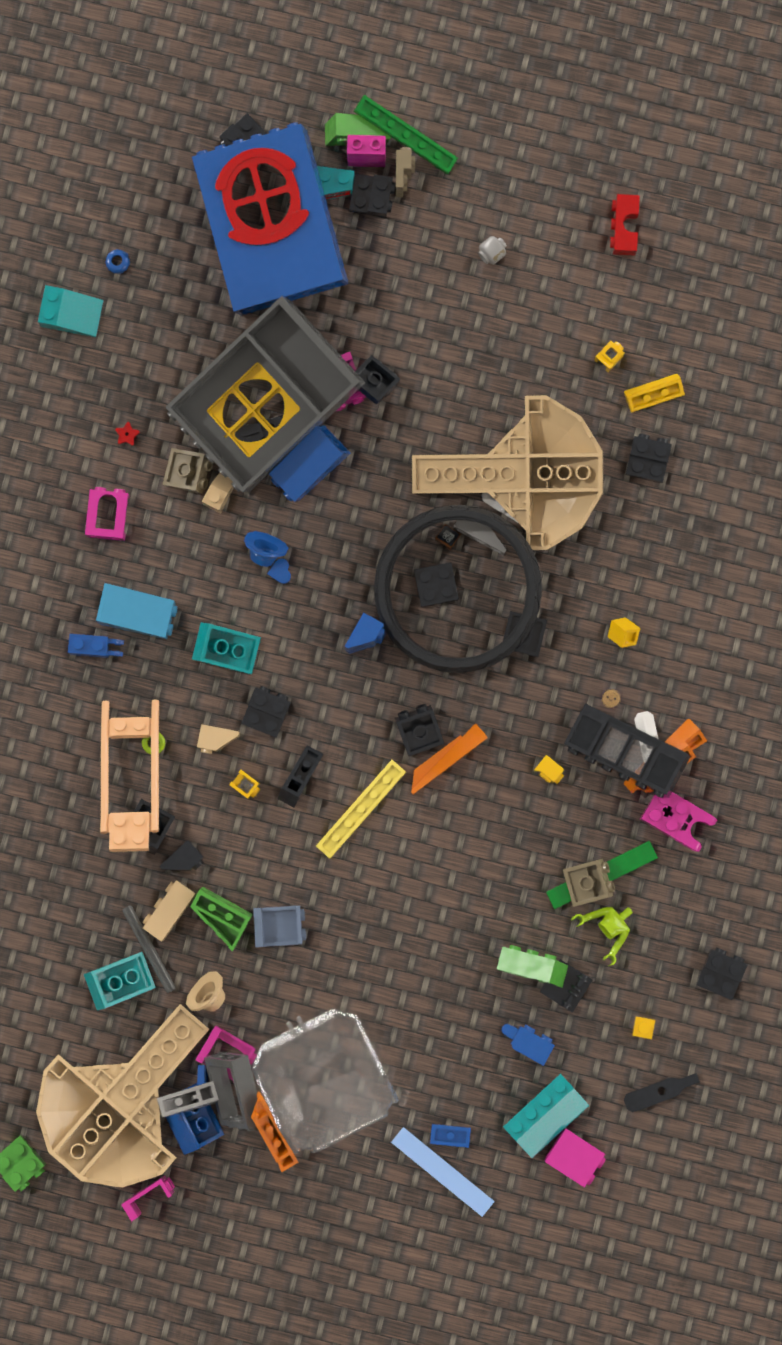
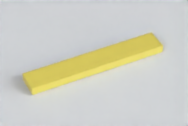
M391 760L320 840L316 847L331 859L404 776L406 771Z

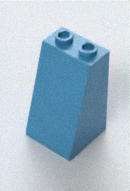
M105 583L96 621L103 626L167 640L168 635H172L173 624H171L172 617H176L178 606H175L174 600Z

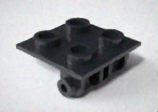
M560 959L559 962L568 965L563 988L545 983L540 993L573 1013L593 980Z

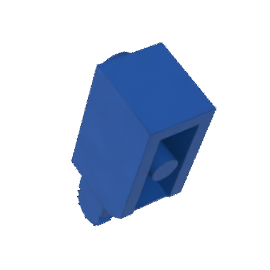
M69 634L68 653L70 655L108 658V656L123 657V652L109 651V644L121 646L124 645V640L110 639L105 636Z
M510 1024L502 1026L501 1031L512 1039L510 1043L514 1050L544 1066L555 1046L551 1043L553 1039L544 1034L541 1037L534 1034L535 1029L526 1024L524 1028L519 1026L518 1029L512 1025L510 1026Z

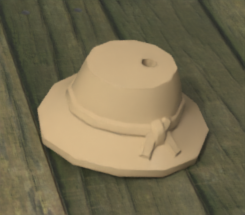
M208 972L198 980L187 996L186 1005L191 1011L204 1009L213 1012L220 1008L225 1000V993L222 989L223 977L218 972Z

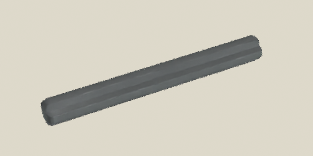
M131 905L125 907L122 911L167 993L174 991L176 986L146 931L143 929Z

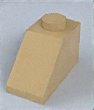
M219 473L207 490L202 500L203 505L221 514L234 489L231 485L233 481Z
M201 724L197 748H200L201 752L206 754H212V751L218 752L240 737V732Z

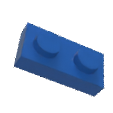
M432 1124L430 1144L469 1148L471 1128Z

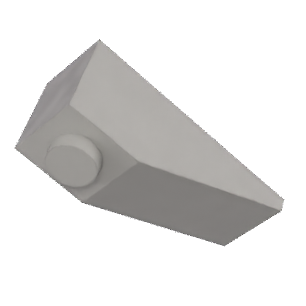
M456 521L454 525L455 530L504 556L506 549L490 527L473 521Z
M213 1081L157 1098L162 1118L202 1108L219 1100Z

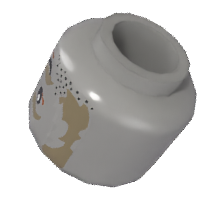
M490 236L479 245L478 255L484 263L494 265L506 255L505 247L507 245L502 238L499 237L497 239L494 236Z

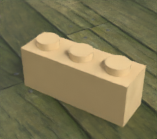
M177 880L175 883L171 882L165 890L167 892L166 896L163 899L159 898L154 905L156 908L152 915L149 913L143 921L145 924L143 929L161 942L165 940L196 896L195 892Z

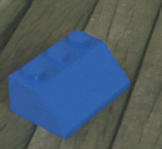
M363 613L345 645L346 652L351 654L375 647L377 643L381 644L386 635L384 624Z
M196 1083V1084H194V1085H192V1086H190V1087H188V1088H185V1089H189V1088H192V1087H195V1086H198V1085H197V1083ZM210 1105L166 1117L184 1155L224 1135Z

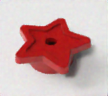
M127 422L123 428L115 429L119 435L118 444L128 443L134 446V438L140 431L132 429L130 422Z

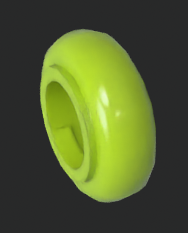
M159 733L160 753L165 747V739L161 733ZM151 737L142 739V747L149 754H151V748L148 745V740Z

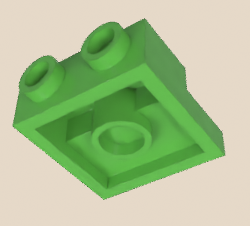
M22 1135L0 1153V1173L14 1192L18 1189L22 1192L30 1185L29 1179L33 1176L37 1178L45 1171L43 1167L46 1163Z

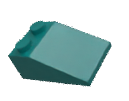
M45 285L38 323L43 328L96 337L104 301L67 289Z
M201 622L192 660L252 674L261 637Z
M143 952L84 974L97 1010L108 1008L156 988Z

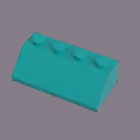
M560 1074L503 1127L531 1158H534L587 1109L589 1104Z

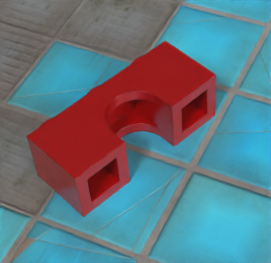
M617 194L616 200H612V211H615V218H611V230H614V237H610V248H613V254L636 255L638 232L626 230L623 222L630 218H638L640 195Z

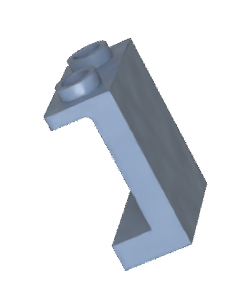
M300 905L253 908L255 947L303 944V940H306V929H302L301 921H305V911L301 909Z

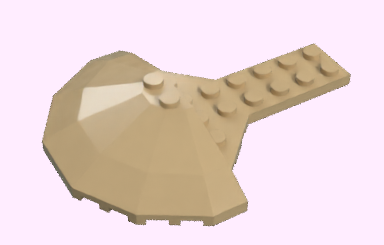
M525 396V416L488 454L412 455V493H489L526 530V540L532 550H548L581 530L603 495V450L582 416L549 396Z
M180 1004L129 1063L72 1067L60 1055H57L43 1072L36 1110L48 1153L82 1182L124 1188L162 1175L177 1157L162 1145L160 1110L157 1098H159L158 1089L204 1037L209 1028Z

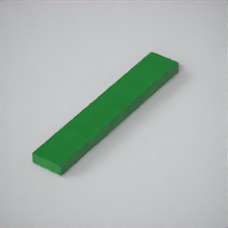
M366 95L362 96L353 111L405 147L411 148L414 153L445 174H449L458 157Z
M650 841L607 861L610 872L607 873L609 881H613L657 859L658 857ZM566 882L546 892L554 909L571 901Z

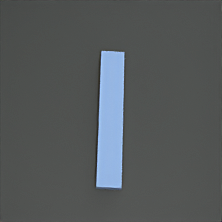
M403 1127L391 1141L392 1144L480 1216L483 1217L494 1203L493 1199L406 1128Z

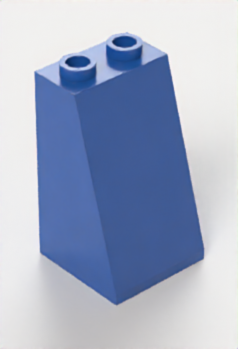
M316 426L269 475L272 477V483L285 491L284 495L288 500L297 502L348 457L351 452L326 426Z

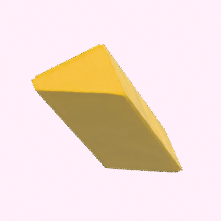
M678 374L624 391L631 413L685 395L682 381Z

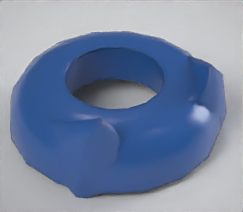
M116 249L108 253L105 263L112 273L122 274L128 269L130 259L128 253ZM115 256L122 257V263L118 266L112 264V259Z

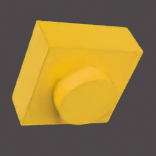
M635 1016L632 1036L652 1039L655 1020Z

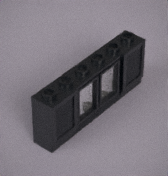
M586 703L564 742L569 753L575 756L581 754L585 756L584 760L591 764L597 762L602 765L601 768L611 773L613 770L619 773L618 777L625 781L631 779L636 782L635 785L644 790L649 788L653 790L652 794L662 799L664 796L670 797L690 759L688 753Z

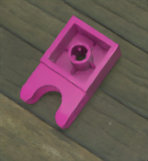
M673 792L669 798L664 796L663 799L653 795L639 819L694 852L701 850V843L692 837V825L696 822H702L712 826L717 822L714 816ZM663 808H669L671 816L665 817V812L662 811Z

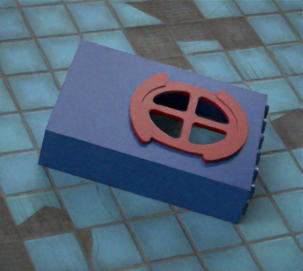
M291 123L285 129L275 128L270 130L269 134H255L251 136V139L245 141L243 139L235 140L232 142V145H219L214 148L215 150L209 152L207 150L199 151L196 153V156L192 157L235 313L242 316L269 308L281 296L293 301L349 284L308 131L302 124ZM268 164L278 169L285 177L286 185L264 191L257 169L258 165ZM249 168L256 193L252 196L233 200L232 189L235 179L242 170ZM289 193L291 196L290 206L285 218L279 224H272L266 203L267 199ZM259 202L265 227L263 229H255L246 225L237 215L236 209L243 205Z

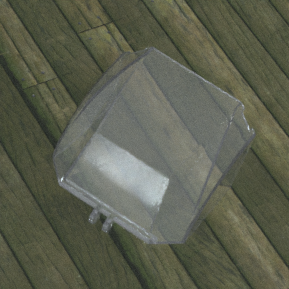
M330 1009L305 1023L298 1016L296 1018L299 1026L295 1028L290 1021L286 1022L289 1031L262 1044L252 1066V1072L276 1125L294 1154L300 1153V1150H311L312 1153H317L387 1117L390 1106L399 1101L393 1085L358 1016L335 1009Z

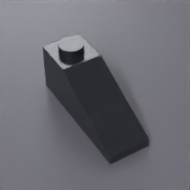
M307 745L284 783L277 799L295 808L324 754Z

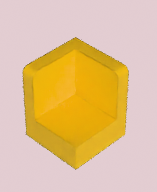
M627 618L611 620L608 638L621 648L637 644L640 628Z

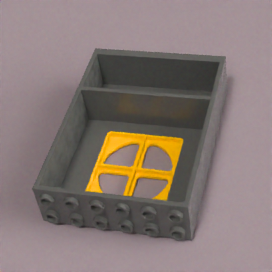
M281 296L166 406V409L168 410V416L173 421L177 420L181 424L180 429L186 435L190 434L194 438L193 443L200 450L204 449L207 453L205 455L207 459L220 467L218 469L225 478L229 477L233 481L231 485L238 492H250L316 426L322 425L365 382L292 301ZM262 379L270 382L272 389L256 404H252L239 390L240 384L249 380ZM277 393H280L284 399V415L279 426L274 428L260 413V409ZM234 394L247 408V412L232 427L228 428L224 424L223 409L228 396ZM252 417H255L268 431L266 438L255 442H245L235 437V433Z

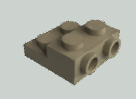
M402 147L400 150H396V197H403V191H407V179H411V173H415V156H411L412 149L409 147Z
M171 448L163 485L202 494L203 490H206L208 487V479L206 477L208 471H211L213 463L207 459L206 454Z
M603 858L563 869L573 907L612 897L613 892H615L614 883L612 880L609 881L607 875L610 872L607 862H604Z

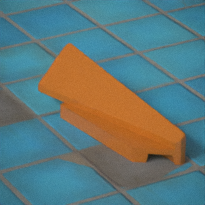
M687 719L665 743L688 753L690 756L689 763L696 757L692 750L707 742V739L701 730L690 719ZM643 763L634 773L639 775L645 763ZM631 779L624 782V785L631 793H634L636 790H643L645 793L653 791L649 788H646V790L639 788L635 785L636 782Z
M474 724L463 737L461 735L414 770L412 795L488 739L487 735L477 724Z
M258 1092V1100L251 1118L274 1160L278 1163L280 1171L284 1172L299 1162L261 1093Z

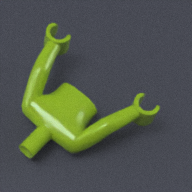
M605 907L583 916L577 914L571 918V921L578 918L580 923L576 927H579L586 921L604 916L602 921L598 923L601 931L610 940L619 935L609 954L603 957V960L608 957L611 959V964L608 965L610 967L616 963L615 956L630 932L624 920L633 912L627 907L618 914L613 907Z

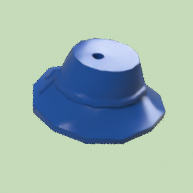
M249 532L244 538L246 547L250 549L251 560L260 566H271L277 557L285 556L289 549L285 542L263 532Z

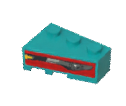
M317 166L326 199L352 195L355 179L354 171Z

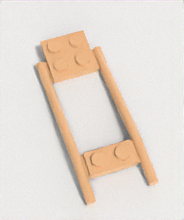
M152 700L151 718L130 717L109 719V701H102L100 833H110V852L149 851V832H159V700ZM151 737V813L124 812L108 814L109 738Z

